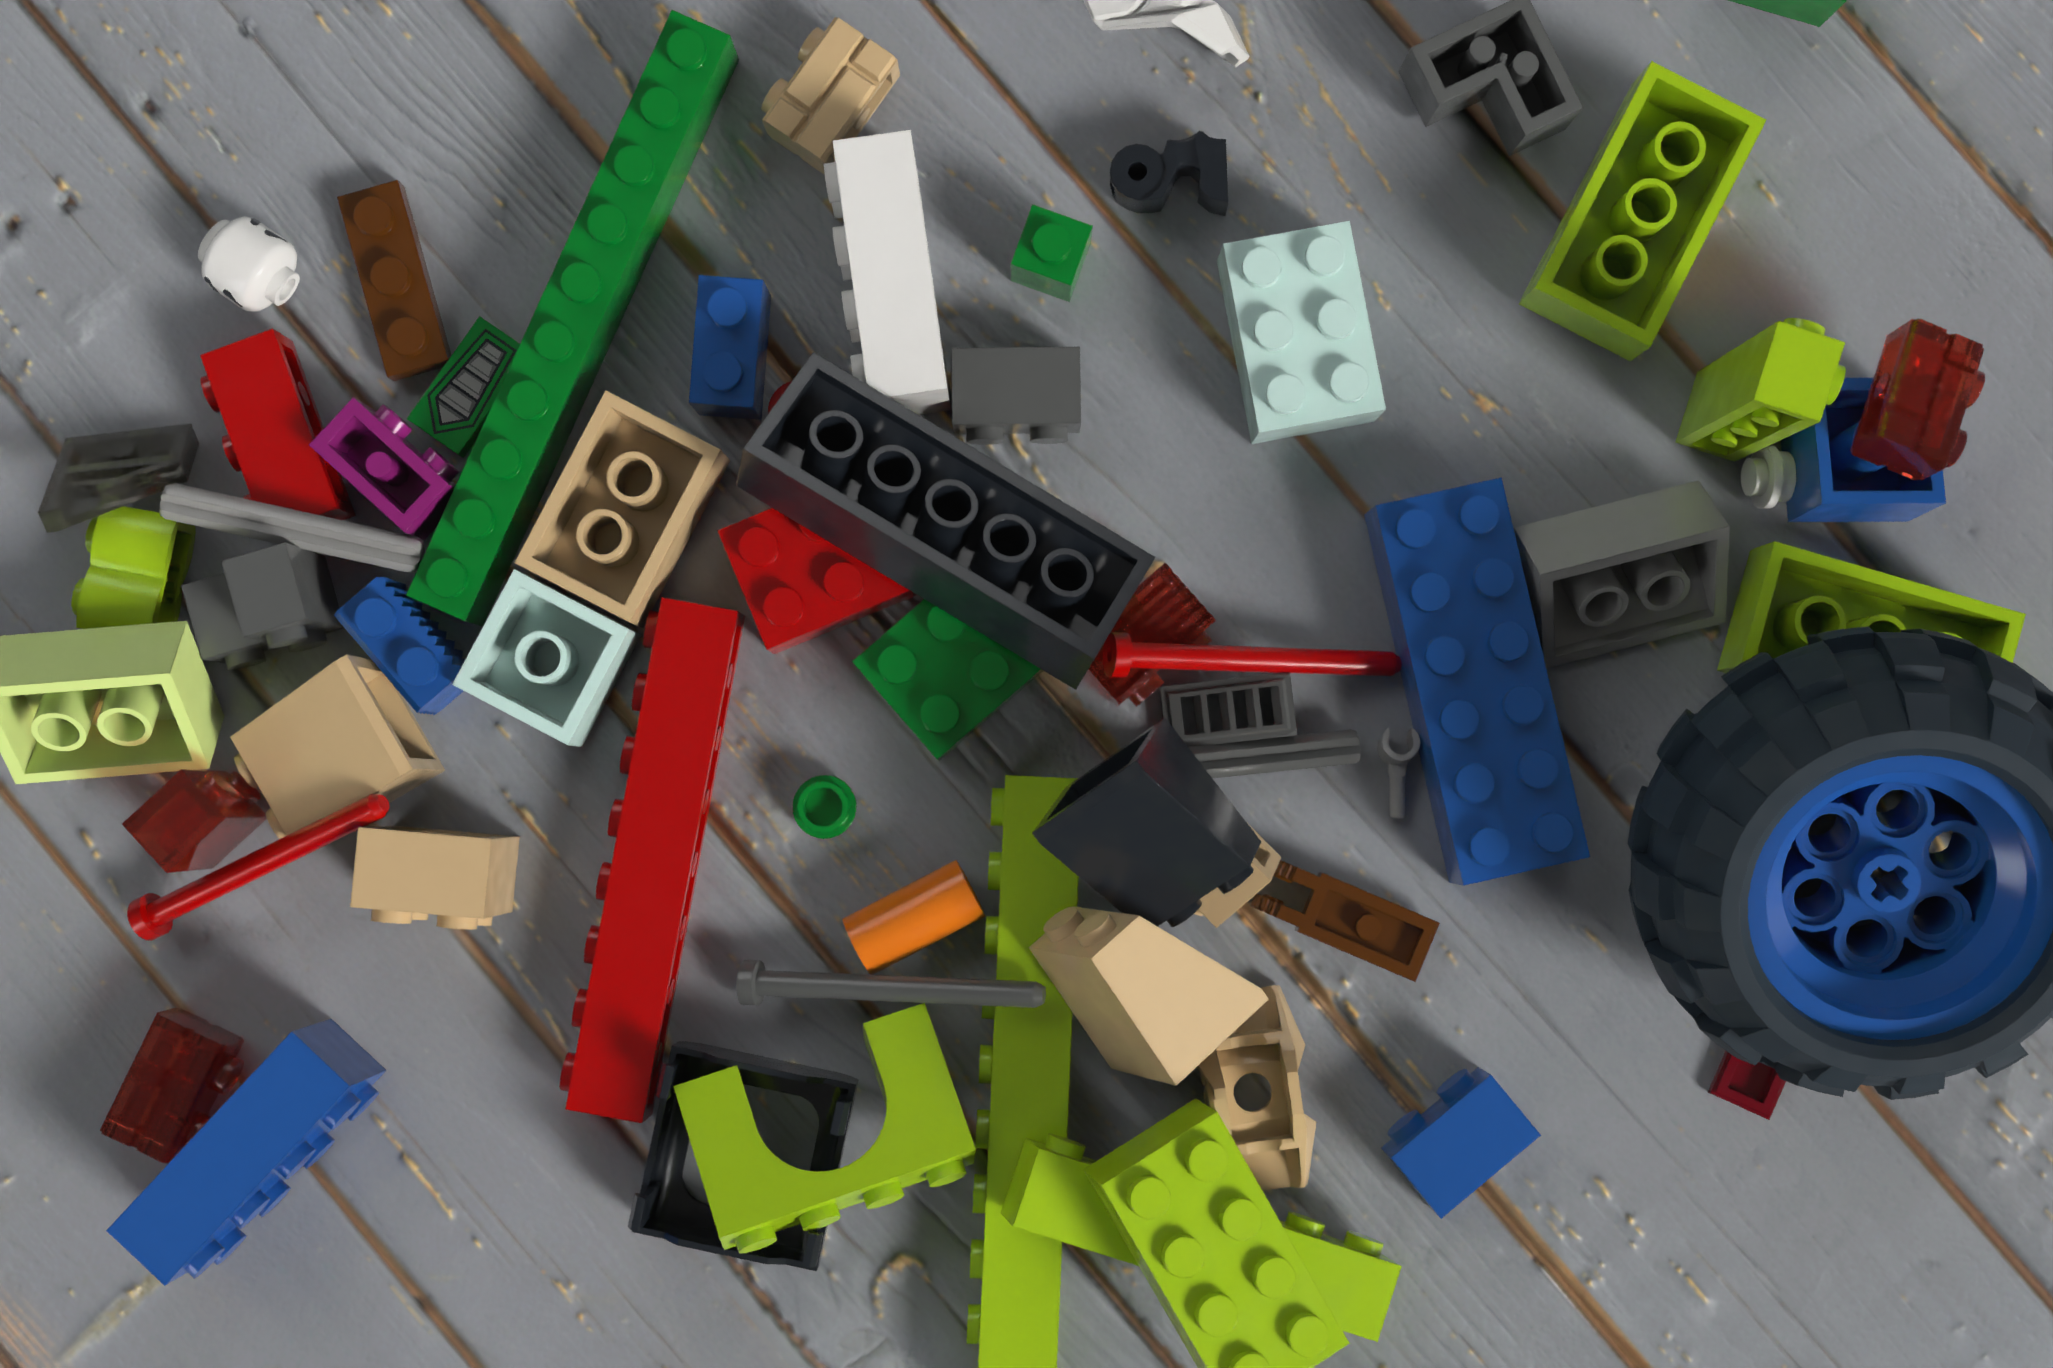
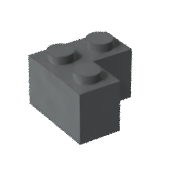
M1510 0L1411 47L1398 71L1425 127L1482 101L1509 156L1566 130L1583 109L1530 0Z
M286 542L223 560L221 562L224 573L181 585L201 659L226 663L227 670H238L261 664L266 661L264 652L275 648L288 646L289 652H300L320 647L328 643L326 633L344 629L334 616L335 612L339 609L325 556L300 549Z

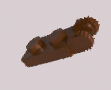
M1280 860L1274 877L1290 884L1295 882L1311 889L1302 913L1285 906L1283 901L1270 895L1256 894L1254 896L1251 907L1295 925V931L1416 982L1440 924L1435 920L1325 873L1319 872L1318 875H1315Z

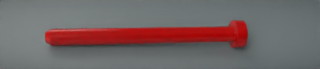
M1111 632L1103 645L1104 672L1107 677L1117 678L1127 677L1131 668L1393 676L1400 671L1402 665L1399 655L1392 651L1131 642L1130 635L1127 632Z
M370 794L163 897L154 893H147L130 902L127 909L129 924L140 938L148 941L155 940L170 932L174 919L357 831L358 827L368 826L384 818L390 808L389 801L384 795Z

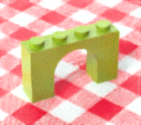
M925 1003L863 1023L864 1042L884 1098L886 1116L882 1130L871 1148L856 1161L839 1169L816 1172L802 1170L783 1162L768 1149L756 1127L737 1065L673 1086L719 1239L724 1250L737 1246L739 1253L756 1251L776 1242L775 1232L801 1224L803 1231L816 1230L838 1221L841 1218L839 1212L841 1209L865 1202L867 1209L879 1208L901 1199L904 1196L902 1188L928 1180L930 1187H938L954 1182L967 1174L965 1166L974 1164L976 1148Z

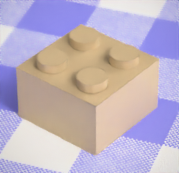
M395 825L358 827L350 907L372 909L371 921L411 924L412 920H428L429 914L437 915V927L473 930L477 929V926H492L494 916L513 912L520 836Z

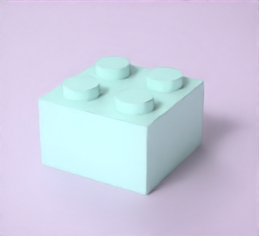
M514 569L452 685L566 745L583 747L642 635L533 577Z

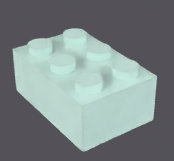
M1350 221L1224 243L1217 259V266L1251 444L1375 422L1386 410Z

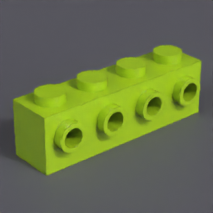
M1786 318L1783 322L1777 321L1697 371L1675 443L1735 462L1821 422L1825 406H1830L1836 400L1845 379L1846 368L1843 365H1839L1845 342L1824 336L1825 328L1809 320Z

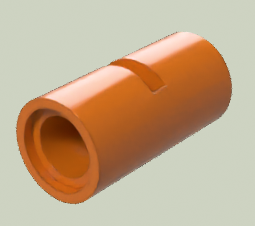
M956 859L842 918V921L861 962L868 973L874 975L986 917L969 880Z

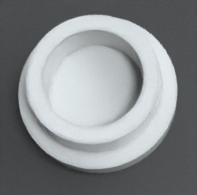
M1773 445L1752 453L1751 458H1747L1744 461L1741 470V486L1744 494L1750 496L1753 504L1759 509H1770L1778 502L1790 500L1796 485V466L1792 455L1787 451H1778Z

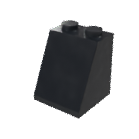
M1166 718L1066 786L1032 832L1044 848L1121 913L1139 915L1156 926L1167 921L1171 927H1175L1191 917L1202 905L1200 898L1217 887L1222 894H1225L1243 883L1254 871L1251 863L1261 844L1258 836Z

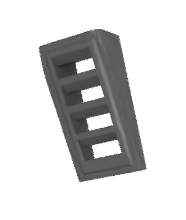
M1290 672L1159 687L1163 719L1166 718L1187 746H1207L1297 735ZM1270 688L1274 725L1263 726L1259 689ZM1244 691L1248 728L1237 729L1232 692ZM1218 694L1222 731L1216 732L1210 731L1207 695ZM1193 697L1197 734L1185 735L1181 698Z

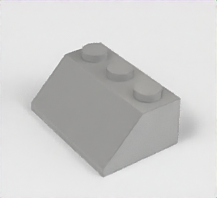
M1699 480L1514 527L1546 668L1726 623L1730 526Z

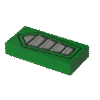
M479 316L409 414L407 420L464 458L482 429L520 343Z

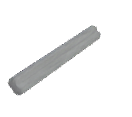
M177 483L165 486L161 496L160 516L167 520L276 544L286 542L303 550L407 573L416 572L423 559L424 541L419 537Z

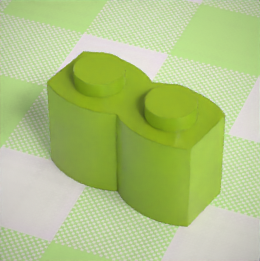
M104 502L99 515L91 519L86 531L85 545L90 553V567L85 578H81L76 583L72 593L71 607L76 615V628L90 629L178 622L182 601L181 585L186 578L191 563L196 526L164 519L158 512Z

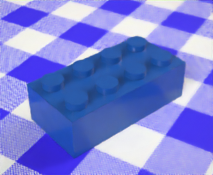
M332 1019L291 1031L106 1231L164 1286L186 1273H189L194 1279L197 1278L213 1262L219 1265L238 1248L247 1236L240 1229L245 1227L258 1214L261 1217L265 1216L286 1196L291 1187L284 1182L285 1179H289L302 1166L308 1169L327 1152L335 1142V1139L328 1133L337 1128L347 1118L353 1121L375 1100L379 1091L372 1085L384 1074L386 1069Z

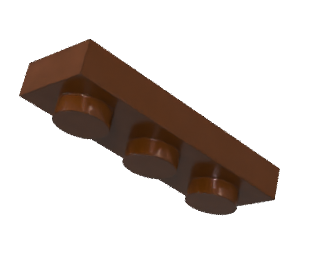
M394 180L338 196V203L387 377L392 381H398L443 368L451 357V351L404 185L399 180Z

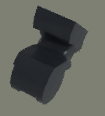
M1198 131L1185 139L1167 140L1164 153L1159 154L1148 145L1133 144L1124 147L1117 152L1111 162L1110 189L1113 198L1120 206L1135 213L1160 212L1175 182L1181 176H1191L1198 183L1197 203L1209 213L1226 216L1228 206L1226 139L1212 138L1203 131Z

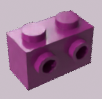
M353 397L309 446L403 532L419 537L424 541L438 526L456 486L452 480L460 472L431 446L423 454L406 439L413 429L388 406L382 404L375 411Z

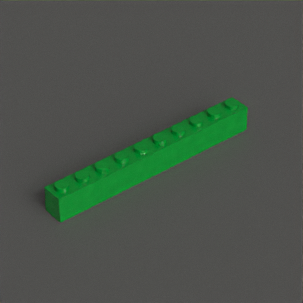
M671 10L406 596L463 621L484 626L739 62L738 54L729 34Z

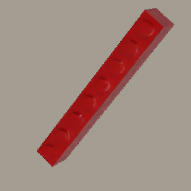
M661 597L659 611L651 610L648 614L643 638L644 648L652 649L647 674L639 673L637 675L631 703L632 710L640 712L636 736L626 737L620 758V773L628 774L623 800H614L608 821V836L616 837L612 863H602L596 885V899L604 901L600 926L591 925L584 949V963L592 964L588 989H579L572 1012V1026L580 1028L576 1053L568 1052L566 1054L561 1070L559 1087L560 1090L568 1092L565 1110L636 1123H643L653 1114L745 621V615L739 611Z

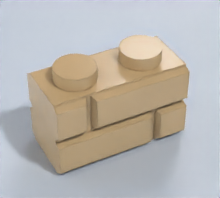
M835 17L825 31L816 27L808 35L798 53V60L803 63L789 82L783 78L775 82L767 93L761 107L762 111L766 113L762 122L767 134L793 154L800 156L802 160L822 174H824V163L835 162L833 140L857 137L900 77L898 60L893 54L871 39L865 38L861 32L839 17Z

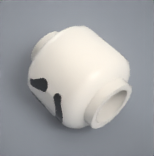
M243 216L231 221L226 219L219 221L205 235L198 250V259L202 262L201 274L206 284L243 310L257 312L267 308L272 303L280 306L293 295L298 286L300 277L295 272L297 253L294 246L257 219Z

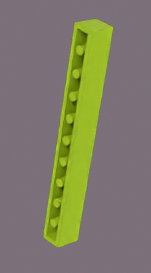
M1005 775V788L992 787L990 826H1003L1002 852L989 851L987 890H1000L999 916H986L984 954L997 955L996 980L1037 981L1045 986L1046 998L1045 1003L1036 1008L982 1006L981 1019H994L993 1045L980 1044L978 1083L991 1084L990 1110L977 1109L975 1148L988 1149L987 1174H974L972 1213L985 1214L984 1239H971L969 1279H982L981 1304H968L966 1344L979 1345L978 1368H1057L1062 1242L1013 1227L1001 1214V1210L1025 1139L1029 1138L1046 1143L1049 1133L1067 1138L1073 1012L1029 947L1045 934L1043 930L1044 925L1051 917L1068 907H1077L1079 876L1044 848L1032 832L1064 788L1078 778Z

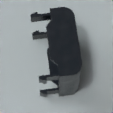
M687 1041L674 1043L671 1047L668 1063L663 1062L656 1093V1096L660 1098L641 1190L640 1193L634 1194L628 1222L629 1229L634 1233L662 1238L682 1247L762 1264L789 1265L817 1271L828 1226L816 1230L803 1231L801 1224L775 1232L777 1241L762 1249L748 1253H739L737 1246L724 1250L709 1204L695 1199L688 1192L684 1184L683 1170L690 1140L673 1086L737 1065L742 1082L745 1085L803 1097L813 1105L819 1118V1128L810 1171L816 1172L835 1170L841 1166L859 1080L850 1075L717 1046Z

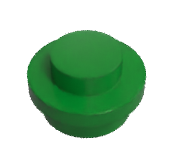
M819 775L808 779L798 788L793 799L795 821L805 833L816 838L828 839L839 836L851 826L856 816L857 803L852 789L846 782L835 776Z

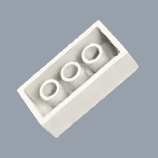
M911 130L833 140L835 162L824 163V174L829 203H832L834 218L844 219V226L832 227L837 263L838 267H841L843 281L852 280L853 290L841 291L846 327L850 331L852 343L861 342L862 354L850 355L852 375L918 415L951 410Z

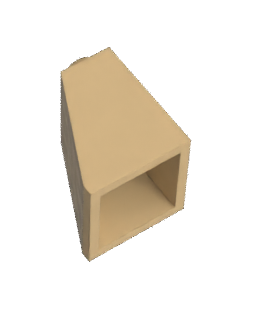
M347 654L331 663L230 737L239 754L234 756L236 767L244 780L252 788L259 787L271 808L266 811L268 823L279 839L370 794L384 795L389 803L445 771L400 692L371 659Z
M1068 907L1055 914L1046 922L1043 928L1045 934L1029 947L1111 1069L1175 1086L1186 1078L1269 1000L1260 987L1139 915Z

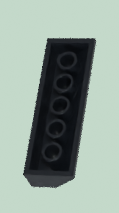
M814 352L743 448L736 482L737 487L1075 690L1156 558Z

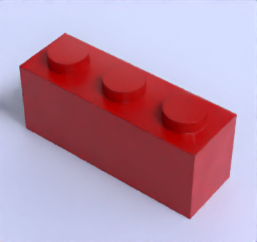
M272 328L201 354L200 357L207 374L200 379L201 387L212 410L216 413L220 412L228 432L227 435L222 436L224 452L234 470L237 472L242 471L250 493L244 495L243 498L338 520H346L356 516L341 474L309 446L324 429L293 341Z

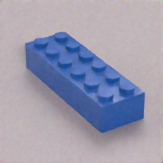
M1502 477L1375 505L1364 514L1395 651L1402 663L1400 673L1413 729L1416 730L1420 738L1418 751L1449 883L1464 886L1589 858L1590 853Z

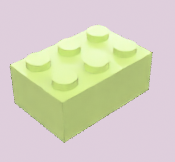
M187 621L0 636V753L15 784L210 768L224 720V713Z

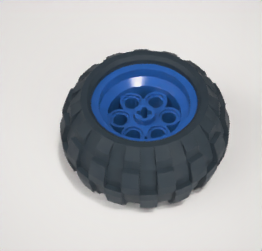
M1867 626L1827 631L1806 636L1808 645L1776 658H1772L1767 652H1761L1742 662L1721 676L1728 685L1724 690L1711 699L1698 713L1694 714L1686 708L1673 724L1656 753L1661 762L1649 786H1641L1630 822L1627 844L1631 850V882L1628 891L1632 912L1640 937L1657 974L1669 994L1673 995L1679 1004L1694 1018L1698 1028L1734 1057L1753 1065L1760 1062L1776 1070L1780 1079L1794 1085L1843 1097L1844 1090L1855 1092L1860 1085L1874 1086L1878 1094L1890 1100L1939 1094V1090L1944 1089L1945 1077L1975 1068L1981 1075L1987 1078L2029 1055L2020 1043L2040 1029L2050 1018L2053 1019V692L2017 664L1983 650L1968 640L1920 628L1901 630L1900 632H1874ZM1892 790H1903V797L1894 809L1887 812H1876V806L1882 796ZM1828 813L1837 814L1836 822L1829 831L1821 835L1808 834L1809 827L1819 816ZM1953 831L1946 849L1940 852H1929L1931 842L1936 836L1944 832ZM1878 867L1889 872L1881 879L1871 877L1873 871ZM1808 879H1822L1821 886L1815 894L1807 898L1794 897L1795 891L1801 883ZM1861 920H1873V923L1851 927Z

